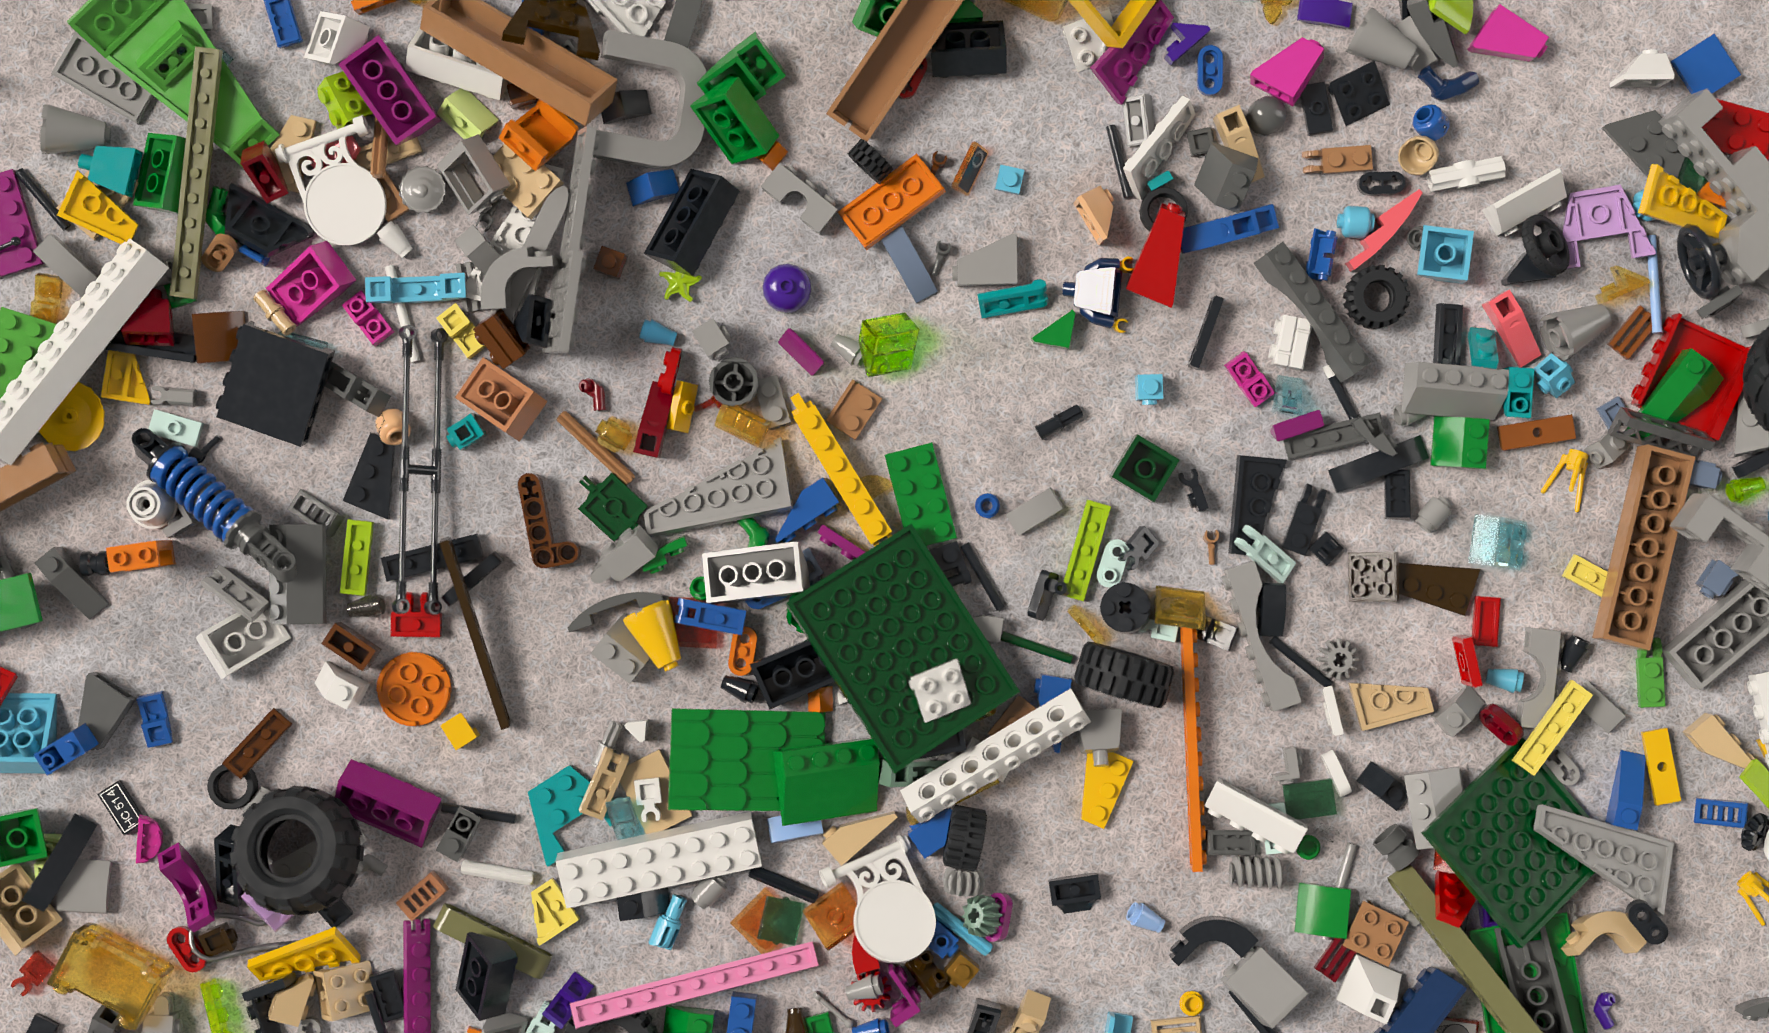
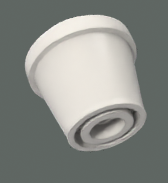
M145 480L136 485L126 502L127 510L133 520L140 526L149 529L167 526V522L176 517L179 511L176 499L170 497L166 490L161 489L156 482H151L150 480ZM146 499L150 501V507L147 509L143 507V501Z

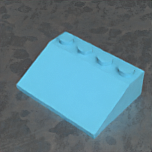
M8 693L0 707V773L46 774L33 754L57 740V694Z

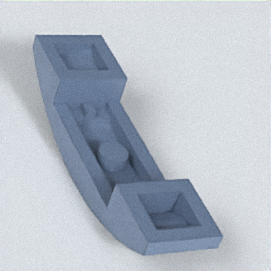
M902 225L881 240L915 303L938 292Z

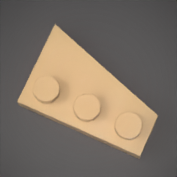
M291 115L270 148L276 159L275 149L279 148V144H283L286 148L313 138L317 121ZM308 156L302 157L298 163L302 180L305 174L301 169L303 161L307 160L306 157ZM278 160L288 190L300 194L289 163H280Z

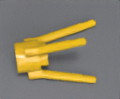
M1569 449L1568 455L1562 454L1560 462L1541 489V493L1544 494L1563 466L1566 465L1565 469L1573 472L1569 486L1570 492H1573L1579 474L1575 501V512H1579L1589 455L1575 449Z
M1748 871L1738 880L1737 885L1740 888L1737 892L1745 899L1759 923L1764 926L1765 921L1749 895L1752 897L1761 895L1769 903V895L1763 891V885L1769 888V882L1757 872L1752 873Z

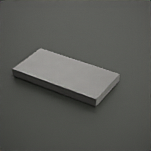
M76 31L51 73L138 125L154 99L151 93L104 58Z

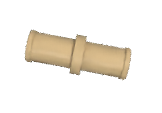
M265 289L255 294L253 300L266 313L265 317L268 321H273L284 336L291 334L296 329V324L285 314L284 307L281 304H277Z

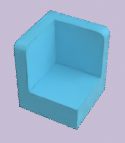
M1108 1011L1104 1033H1131L1133 1015Z

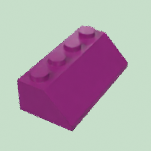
M379 35L338 63L396 146L421 136L442 121L389 45Z
M353 759L350 760L340 776L334 796L349 808L350 814L354 819L420 848L423 847L442 800V798L437 797L431 792L423 791L408 782L391 777L388 773L380 772L365 763L357 762Z

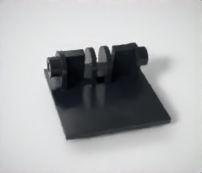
M1375 61L1329 82L1330 86L1327 87L1329 93L1334 95L1345 126L1390 105Z

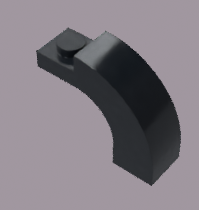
M1206 916L1189 922L1179 930L1185 939L1183 941L1178 940L1170 948L1172 953L1169 956L1179 966L1199 945L1208 941H1219L1227 944L1242 958L1259 940L1244 925L1233 919L1222 916Z

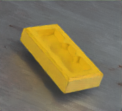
M679 380L676 381L666 429L683 433L689 432L698 385Z

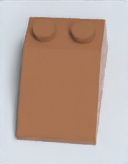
M484 357L455 396L460 402L519 442L548 402Z

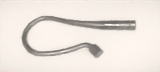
M214 913L215 918L240 920L258 927L267 925L264 920L256 921L238 914ZM190 930L188 934L192 952L198 958L207 962L220 961L244 954L272 951L296 942L281 941L261 944L209 957L202 954L196 948L194 933Z

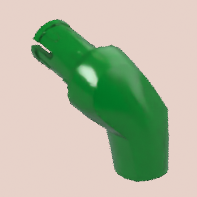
M213 186L206 210L205 222L216 235L224 234L226 215L224 214L223 207L229 190Z
M754 517L736 520L749 536L747 548L768 545L770 533L767 527H761Z

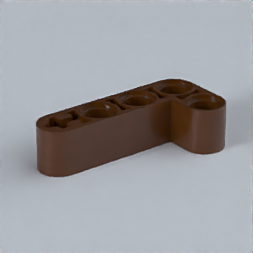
M534 473L523 474L518 480V490L533 563L539 568H550L576 562L581 556V548L577 543L573 541L554 542L542 479ZM528 478L536 481V485L532 486L533 494L539 493V498L527 499L526 495H531L530 488H525V483L529 481ZM535 501L541 506V511L536 516L532 515L529 511L530 504ZM537 526H542L546 530V535L542 540L537 539L534 535V530ZM567 545L572 546L575 550V555L572 559H566L563 555V549ZM543 550L548 551L551 555V559L547 564H543L539 560V554Z

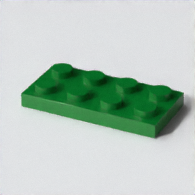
M928 443L885 454L903 528L912 524L926 546L957 538L933 444Z

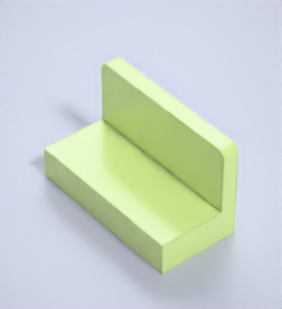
M462 88L446 97L437 112L463 139L478 134L482 138L484 133L498 122V118L472 93Z

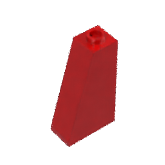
M1171 202L1168 205L1162 203L1126 284L1127 290L1172 308L1174 303L1185 212L1182 211L1181 206Z

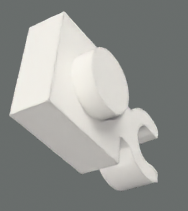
M660 777L634 780L637 806L644 805V810L641 814L642 821L647 822V813L650 811L655 813L656 821H659L661 812L655 803H662Z

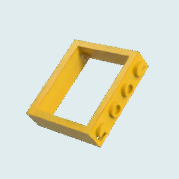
M1089 0L1068 1L1107 47L1123 48L1157 0H1130L1112 26L1107 23Z

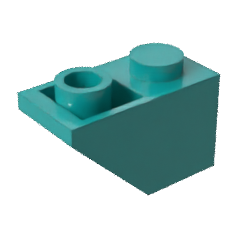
M1503 368L1504 370H1509L1508 395L1503 403L1505 417L1531 418L1534 368Z

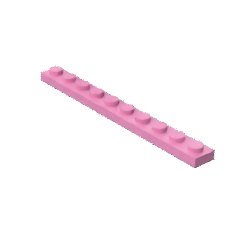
M808 942L570 1003L575 1029L815 968L819 965L813 942Z

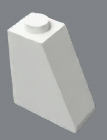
M328 661L323 665L315 681V685L325 699L346 710L360 705L370 685L367 681Z

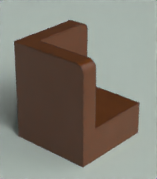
M513 83L507 85L510 97L509 103L512 109L537 103L538 98Z

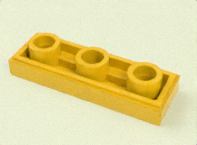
M1664 727L1641 732L1654 805L1658 806L1681 801L1668 728ZM1662 762L1663 768L1658 770L1657 766Z

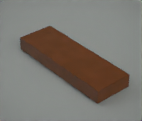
M273 708L222 762V765L242 780L292 726V723Z

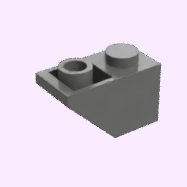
M460 806L436 851L456 862L460 861L475 836L482 818Z

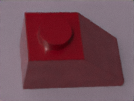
M265 140L242 150L240 164L266 203L289 194L278 160Z

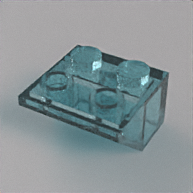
M1475 514L1468 563L1520 571L1524 559L1523 547L1524 540L1527 537V522Z

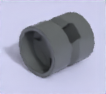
M1393 824L1375 839L1373 845L1382 855H1388L1387 861L1396 871H1400L1408 866L1419 855L1421 850H1416V844L1411 839L1406 840V833L1397 824Z

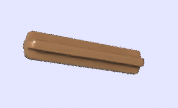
M376 117L370 174L375 179L384 178L389 137Z

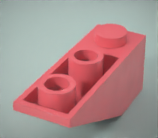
M1510 289L1501 292L1482 304L1483 309L1519 368L1541 356L1525 315Z

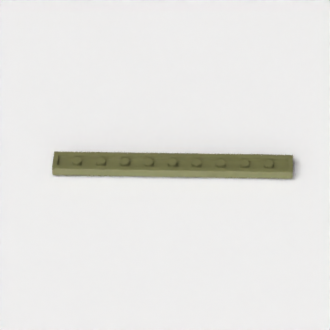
M195 46L170 296L197 299L223 56V50Z

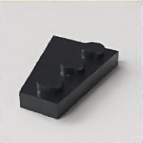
M370 432L343 498L344 502L390 520L395 445L385 444L381 441L379 435Z

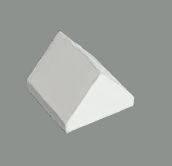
M648 719L632 720L625 724V728L640 743L647 738Z

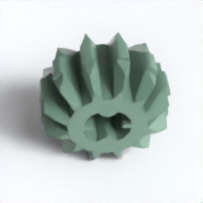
M977 895L967 899V905L962 906L965 913L960 917L965 919L963 927L968 929V934L986 937L996 933V927L1001 926L999 918L1003 915L999 913L1001 905L995 903V898Z

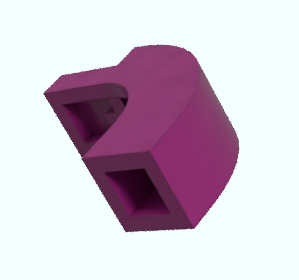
M178 842L157 854L160 872L173 884L182 899L188 928L194 933L215 921L214 911L218 909L215 897L203 873L188 851Z

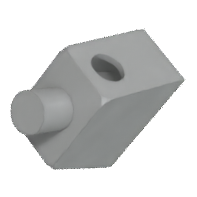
M1122 708L1085 710L1091 722L1081 730L1075 731L1081 754L1093 753L1094 767L1109 766L1108 752H1116L1119 749Z

